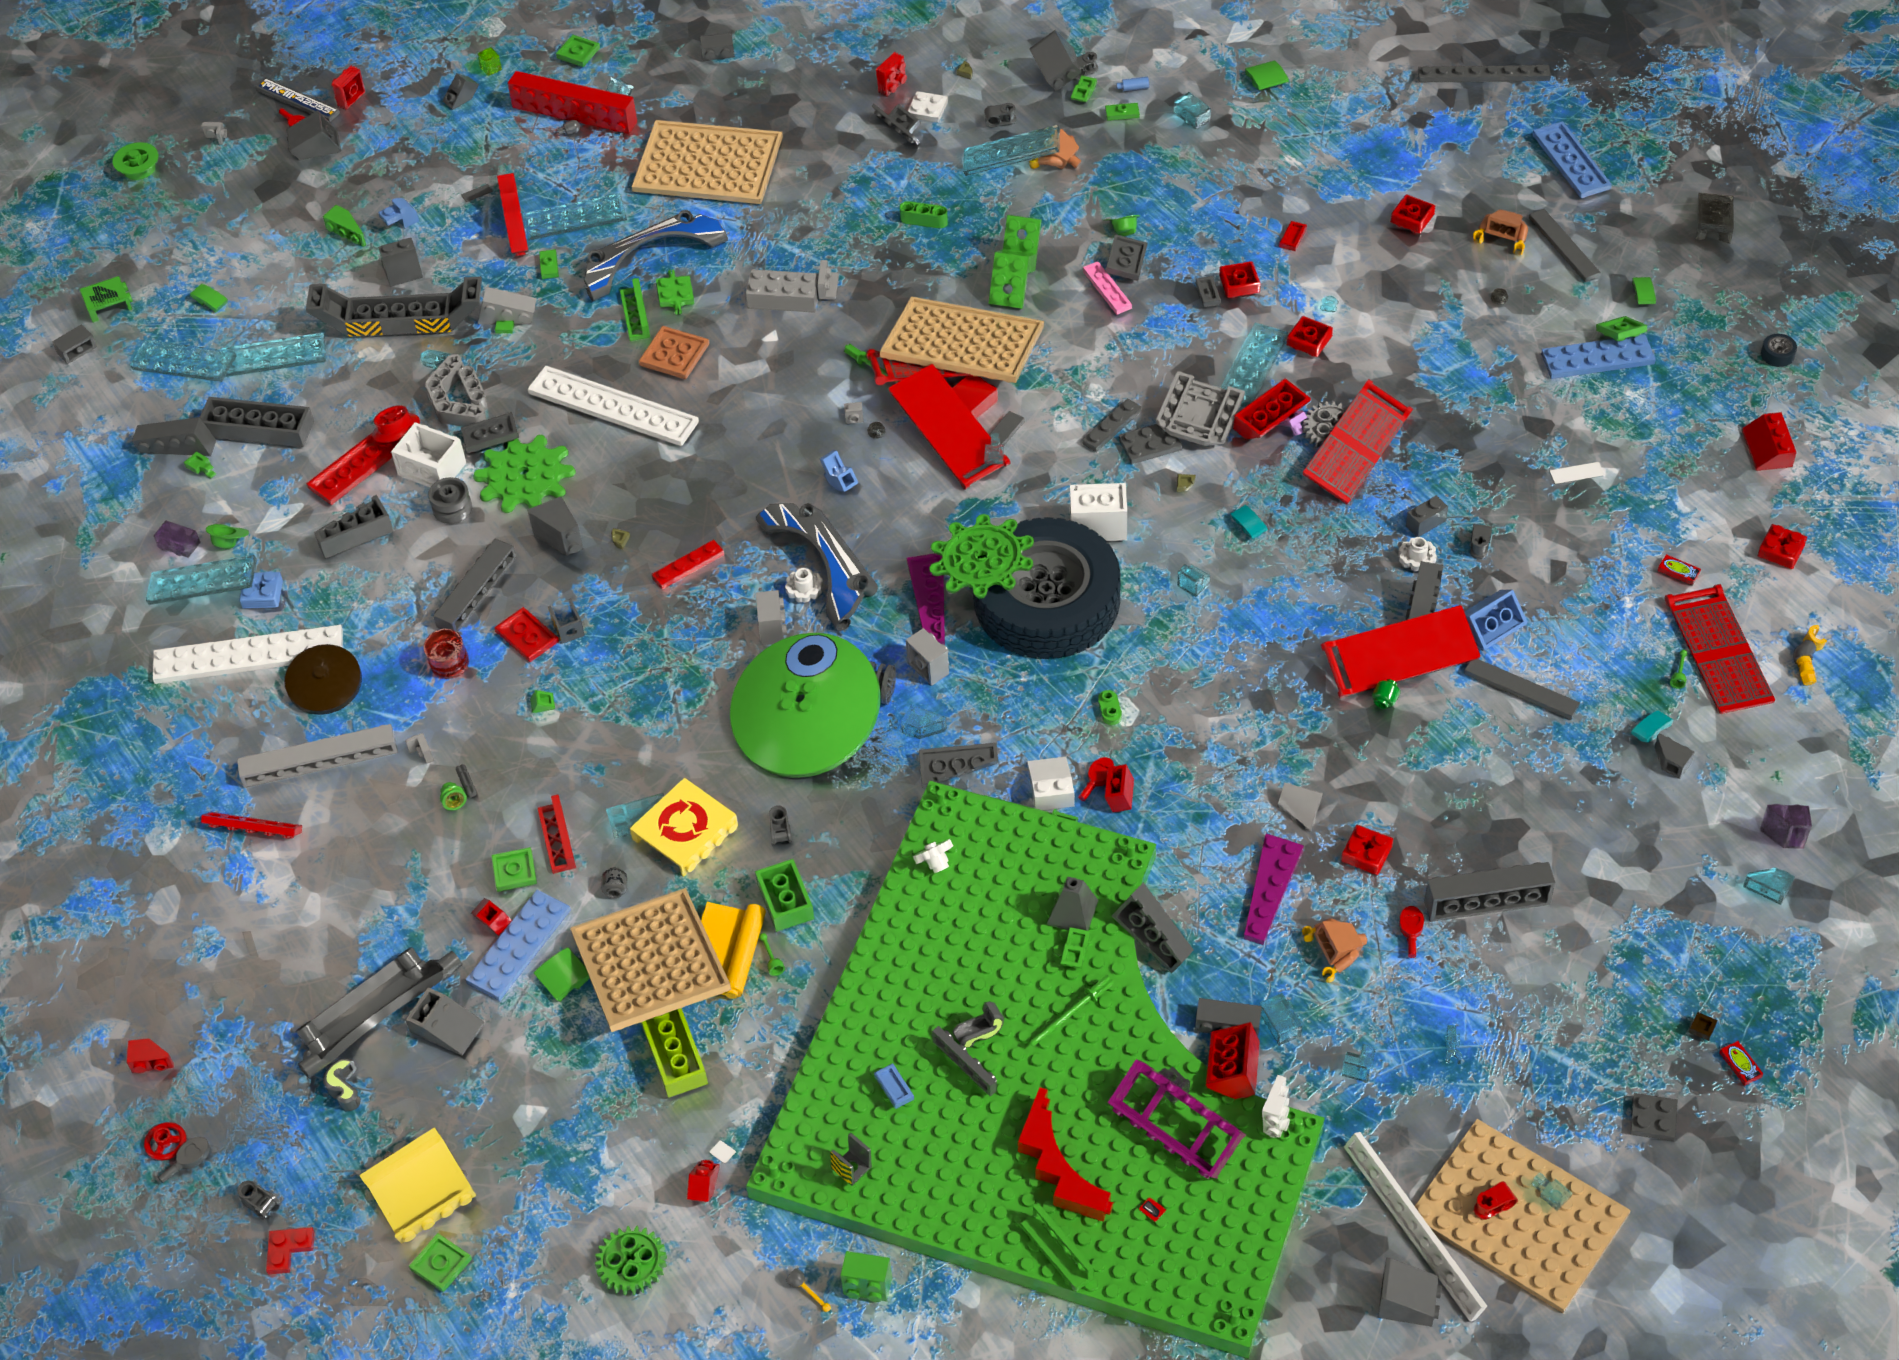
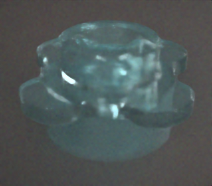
M1326 296L1321 300L1320 310L1327 312L1337 311L1336 306L1339 301L1335 297Z

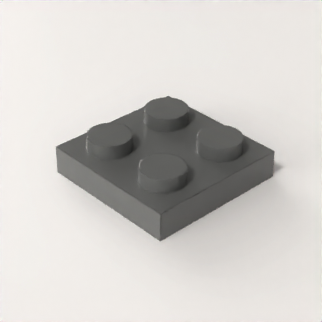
M1634 1093L1630 1135L1674 1141L1676 1137L1678 1099Z

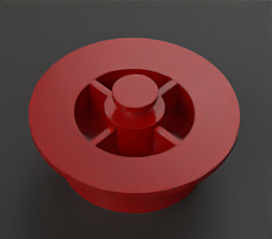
M402 405L386 408L374 418L376 428L372 433V437L379 443L400 440L414 423L420 424V419L416 414L409 413L407 408Z

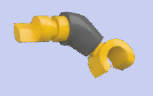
M1818 625L1811 626L1803 642L1794 649V662L1799 667L1804 685H1812L1817 682L1812 665L1813 654L1815 651L1823 649L1827 642L1824 638L1819 640L1815 637L1819 631Z

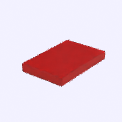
M524 607L494 627L495 632L529 662H532L559 642V638Z

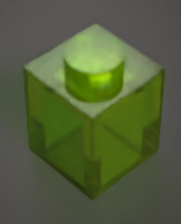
M492 47L477 53L480 68L487 76L502 70L499 55Z

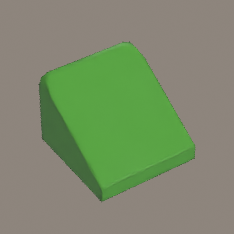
M539 690L534 691L530 698L532 713L555 709L553 693Z

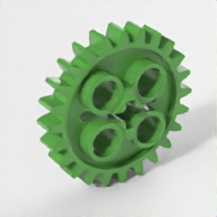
M627 1226L626 1232L618 1228V1235L611 1232V1240L604 1238L605 1246H598L600 1253L595 1255L598 1260L595 1262L596 1269H598L596 1270L598 1277H601L602 1284L606 1283L608 1289L614 1287L616 1294L621 1289L625 1296L628 1290H631L633 1295L636 1294V1289H640L644 1293V1286L651 1289V1282L658 1283L657 1275H664L662 1268L667 1267L665 1261L667 1255L664 1252V1244H661L660 1237L655 1238L654 1232L648 1234L647 1228H644L642 1232L639 1231L638 1226L635 1227L634 1231H631L630 1227ZM634 1244L632 1248H626V1246ZM646 1256H651L649 1260H642ZM616 1260H619V1261H620V1262H619L618 1264H616V1265H612V1264H611L613 1261H616ZM632 1272L637 1273L635 1276L628 1277V1275Z

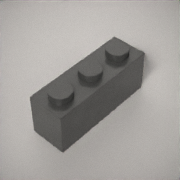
M1199 998L1195 1030L1210 1033L1251 1022L1258 1036L1262 1006Z

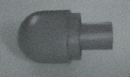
M570 120L563 124L564 127L557 130L559 135L564 133L571 135L579 131L580 124L576 120Z

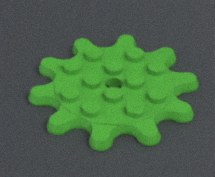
M537 435L528 444L520 443V440L517 438L507 441L508 447L503 451L486 450L484 452V460L489 462L490 465L487 468L476 470L473 475V479L476 482L488 484L480 492V499L488 502L494 498H500L503 500L501 510L504 513H510L520 503L527 504L530 509L542 504L541 500L545 496L551 495L555 498L565 496L566 490L559 485V481L563 478L573 477L576 473L572 465L560 463L563 458L568 456V449L565 446L548 449L546 448L547 438L544 435ZM524 469L528 471L526 474H520Z
M980 514L976 518L975 525L972 527H964L959 522L951 523L949 531L952 534V538L949 541H935L931 544V550L943 557L939 562L933 563L929 569L934 576H950L949 581L946 583V589L950 593H956L963 587L973 588L974 595L982 599L986 596L988 588L993 585H1000L1006 590H1012L1016 584L1012 574L1016 571H1029L1032 569L1033 560L1024 557L1021 553L1033 546L1034 539L1028 535L1023 537L1014 536L1013 532L1017 528V521L1014 519H1008L1003 524L995 526L990 523L989 515ZM983 555H986V556H987V558L984 557V558H979V559H978V556H983Z

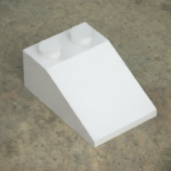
M1066 757L1027 761L1036 809L1050 810L1075 807L1073 782Z

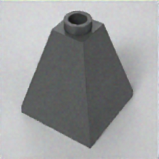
M1071 877L1066 878L1058 891L1047 925L1069 930L1070 927L1089 930L1098 899L1083 880Z

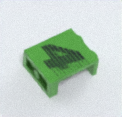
M119 276L80 289L92 322L99 321L96 313L97 310L123 301L126 302L128 309L132 310L130 303L133 300L130 292L126 293L129 291L125 281L121 282Z

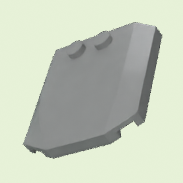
M1177 371L1157 416L1156 424L1170 436L1200 445L1225 444L1234 422V416L1238 413L1245 396V391L1230 386L1227 387V390L1195 381L1193 375Z

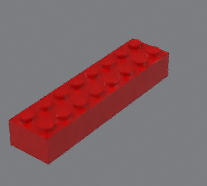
M515 71L507 83L512 107L569 121L576 120L582 124L630 134L637 123L634 98L631 96Z

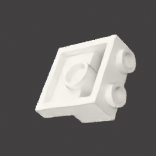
M1277 1075L1262 1110L1263 1133L1273 1138H1280L1283 1130L1287 1131L1290 1119L1287 1118L1289 1113V1098H1287L1289 1087L1286 1086V1077Z

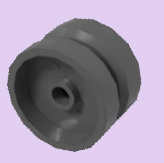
M454 477L442 478L430 487L428 492L429 501L432 506L433 515L438 521L453 524L466 519L470 515L472 502L468 487L464 481Z

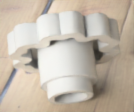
M1422 537L1411 538L1409 542H1403L1402 546L1399 547V562L1405 568L1411 567L1412 571H1419L1421 561L1436 562V547Z
M800 568L786 578V593L789 598H796L797 602L807 603L810 601V598L817 599L822 594L823 580L819 573H813L811 569Z
M950 839L938 844L932 842L924 846L925 850L913 856L916 864L927 861L930 870L933 869L934 873L942 871L949 867L947 863L949 860L945 851L953 847Z

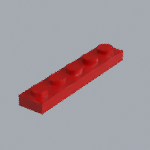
M215 812L203 814L201 818V823H206L209 827L213 828L226 826L228 830H239L240 828L245 829L247 833H257V831H260L268 836L281 834L283 838H294L302 833V825Z

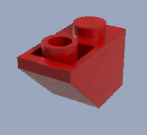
M486 898L471 912L474 917L498 936L512 921L503 910Z
M151 1039L128 1041L127 1064L132 1073H144L151 1070L163 1071L168 1068H174L170 1055Z
M701 1160V1162L699 1161L689 1173L687 1199L709 1202L714 1194L720 1164H716L712 1160Z

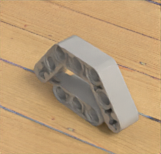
M457 354L449 355L425 381L428 397L438 420L443 424L462 427L487 420L485 410L488 405L484 390L474 368L464 366L461 356ZM458 379L461 381L470 404L449 401L446 393Z

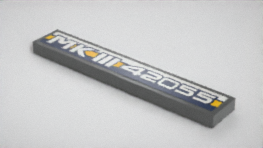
M265 78L256 86L258 92L308 114L318 110L329 122H332L340 114L338 108L271 79Z

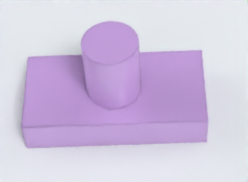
M1296 411L1279 425L1289 426L1294 436H1297L1303 432L1300 422L1306 419L1307 416L1304 411Z

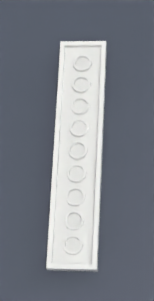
M546 365L528 388V393L679 446L684 444L699 423L696 416Z
M342 625L154 650L153 681L155 684L289 666L298 654L310 647L330 644L343 648Z

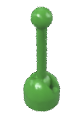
M1686 650L1680 651L1681 659L1678 673L1675 672L1670 679V685L1676 689H1682L1686 686L1687 679L1685 674L1682 673L1684 659L1687 656Z
M760 934L759 938L763 941L770 957V961L767 964L770 975L778 976L785 971V966L779 958H774L767 942V934Z

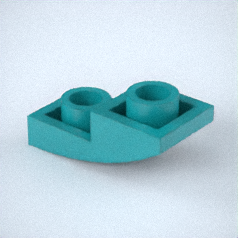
M1247 505L1231 513L1232 519L1242 526L1243 532L1252 539L1259 537L1268 530L1263 521Z
M1657 710L1644 718L1631 731V734L1637 737L1638 740L1648 743L1656 739L1660 731L1672 726L1674 719Z

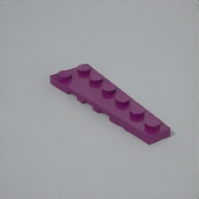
M933 553L908 557L907 565L921 627L928 633H932L940 644L945 645L944 575L934 576L929 569L933 563L939 562L943 556Z
M1266 833L1244 939L1264 945L1301 857L1304 845Z

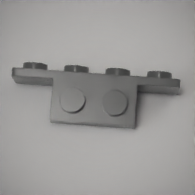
M875 104L872 105L875 110L874 114L881 119L883 117L885 119L884 122L888 126H894V130L897 133L906 135L905 139L911 144L913 142L917 145L920 144L918 139L912 134L921 124L915 116L899 104L889 114H886Z

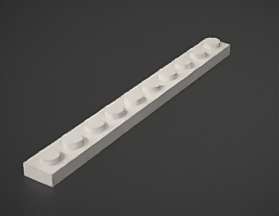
M1361 1132L1354 1133L1344 1146L1345 1150L1468 1320H1476L1487 1305Z

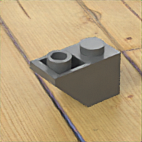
M456 73L442 102L451 109H456L473 98L479 84L468 76Z
M1660 733L1657 735L1654 748L1662 770L1680 779L1691 765L1695 752Z

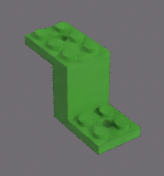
M1007 215L1003 249L996 251L994 255L989 304L1021 309L1024 307L1028 273L1035 271L1042 219ZM1020 229L1026 231L1027 236L1025 239L1019 238L1018 232ZM1005 284L1012 286L1013 290L1010 294L1004 291Z

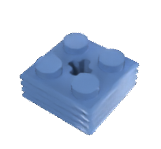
M280 572L244 573L239 599L242 608L278 607L283 583Z

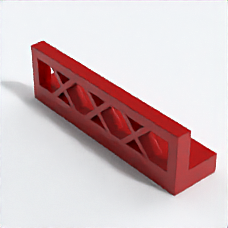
M559 794L551 796V805L538 808L553 874L576 868ZM555 812L551 820L544 817L543 813ZM551 826L559 829L555 835L547 832ZM555 841L562 844L558 851L551 848ZM559 857L567 862V864L555 866V862Z

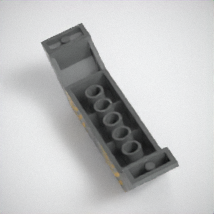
M464 277V282L451 293L351 298L327 287V284H310L306 312L348 337L452 332L480 304L482 277Z

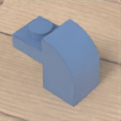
M403 198L392 199L393 205L378 212L379 217L387 226L399 221L404 228H407L419 222L416 210Z
M832 450L820 458V462L825 470L824 476L836 490L846 492L858 484L852 468L844 466L837 450Z

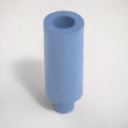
M1149 78L1122 79V82L1116 83L1117 89H1123V91L1148 89Z

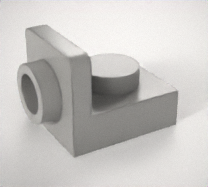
M203 122L202 128L205 137L217 138L219 145H223L224 139L227 138V130L224 129L223 123Z
M862 402L844 404L846 424L864 422Z
M423 733L405 740L409 753L418 751L420 758L424 757L427 764L434 761Z

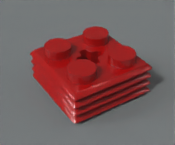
M894 52L876 68L878 93H881V95L883 94L888 97L891 93H895L901 84L906 82V63L904 62L903 55L901 56V54Z
M352 65L344 69L342 74L337 79H333L331 83L337 106L345 108V110L365 93L360 68L357 69V67L355 68Z
M1406 194L1391 213L1390 222L1398 227L1407 228L1414 233H1421L1434 216L1436 205Z
M1252 261L1219 267V276L1227 298L1253 295L1260 292L1261 283Z
M1302 316L1288 334L1286 345L1295 350L1308 353L1310 356L1318 357L1333 336V327Z
M1771 524L1759 547L1757 556L1793 569L1805 547L1807 536L1783 528L1780 525Z
M1356 825L1342 852L1341 861L1378 875L1392 848L1393 838Z

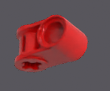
M1502 1181L1478 1195L1477 1203L1474 1206V1213L1478 1218L1487 1220L1512 1208L1518 1202V1199L1506 1182Z

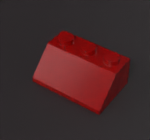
M1782 412L1763 414L1742 428V433L1756 471L1793 467L1797 452Z

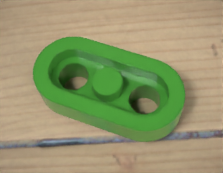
M1111 690L1102 691L1098 696L1102 719L1108 725H1116L1122 719V711L1117 694Z

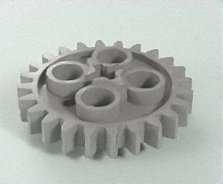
M1326 401L1325 406L1319 403L1318 407L1313 405L1312 410L1308 409L1307 418L1303 420L1302 427H1304L1303 433H1306L1305 438H1310L1309 443H1316L1315 448L1322 446L1349 406L1342 408V403L1336 406L1334 401L1332 405H1329Z

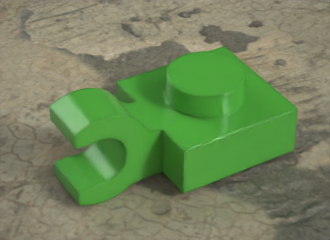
M195 452L184 462L185 467L196 474L202 471L210 479L216 475L212 471L214 467L210 464L209 458L198 452Z

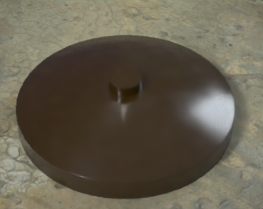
M317 645L302 651L289 664L284 680L285 689L291 702L300 710L316 715L330 714L341 710L356 697L362 683V672L358 661L348 650L337 645Z

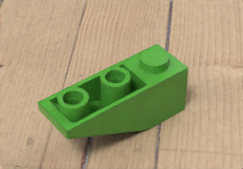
M335 205L323 216L325 227L328 231L347 238L355 244L363 247L366 246L363 232L348 210Z

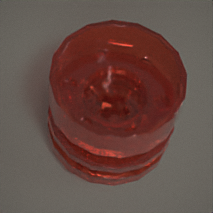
M444 628L436 630L426 638L423 646L424 653L435 676L441 679H452L465 672L468 668L469 656L463 639L458 632Z

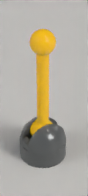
M799 1268L794 1269L786 1278V1282L794 1288L802 1287L822 1306L824 1312L830 1311V1304L824 1303L805 1284L804 1273Z

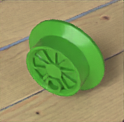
M144 142L131 143L120 148L115 153L112 163L114 168L124 174L126 178L141 180L154 172L159 154L157 149L151 144Z

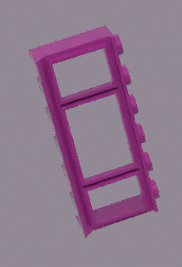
M1137 1059L1108 1101L1113 1106V1112L1121 1117L1125 1115L1130 1118L1129 1123L1137 1129L1141 1127L1147 1131L1146 1135L1156 1142L1159 1139L1164 1143L1163 1148L1172 1154L1177 1152L1182 1156L1180 1158L1181 1161L1189 1166L1195 1165L1199 1168L1198 1173L1207 1179L1210 1177L1218 1178L1223 1167L1241 1140L1246 1136L1244 1132L1158 1071ZM1141 1073L1160 1086L1142 1115L1123 1102ZM1166 1091L1208 1120L1190 1149L1148 1120ZM1214 1126H1217L1232 1138L1214 1166L1198 1156L1197 1152Z

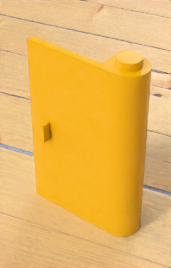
M711 902L706 903L701 922L731 985L732 990L720 995L730 999L741 997L766 914V910L760 905L749 904L746 910Z

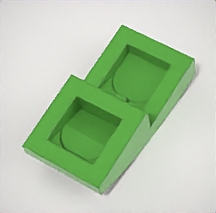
M1081 75L1078 85H1075L1071 100L1087 103L1096 87L1097 79Z
M1632 278L1637 303L1656 304L1651 278Z
M202 283L190 293L193 299L202 306L204 304L207 305L215 313L228 303L226 297Z
M1070 927L1061 965L1082 968L1090 931Z

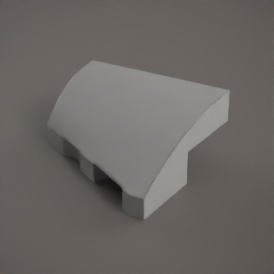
M1284 782L1278 807L1282 811L1289 813L1294 821L1298 820L1305 826L1306 831L1311 832L1323 793Z

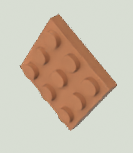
M662 326L640 358L639 365L687 379L709 346V339Z

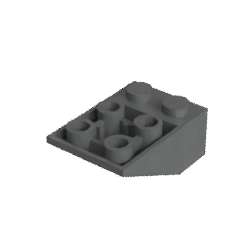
M429 987L405 1019L410 1033L462 1056L485 1023L445 994Z

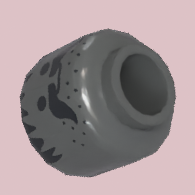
M616 867L603 872L601 876L602 892L609 898L621 897L627 891V874Z

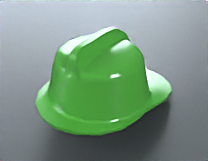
M1140 215L1102 220L1111 221L1114 231L1118 235L1128 236L1136 232L1137 218Z
M213 524L206 527V532L210 534L211 543L222 549L233 548L238 538L249 534V531L246 529L222 524Z

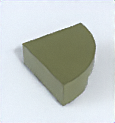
M964 61L957 69V75L971 80L973 71L970 64Z
M1177 474V492L1190 489L1195 483L1196 475Z
M613 528L611 532L612 541L616 547L623 550L630 538V532Z

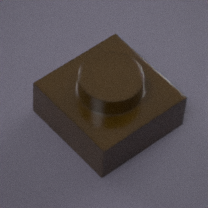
M1697 1012L1689 1033L1709 1041L1718 1020Z

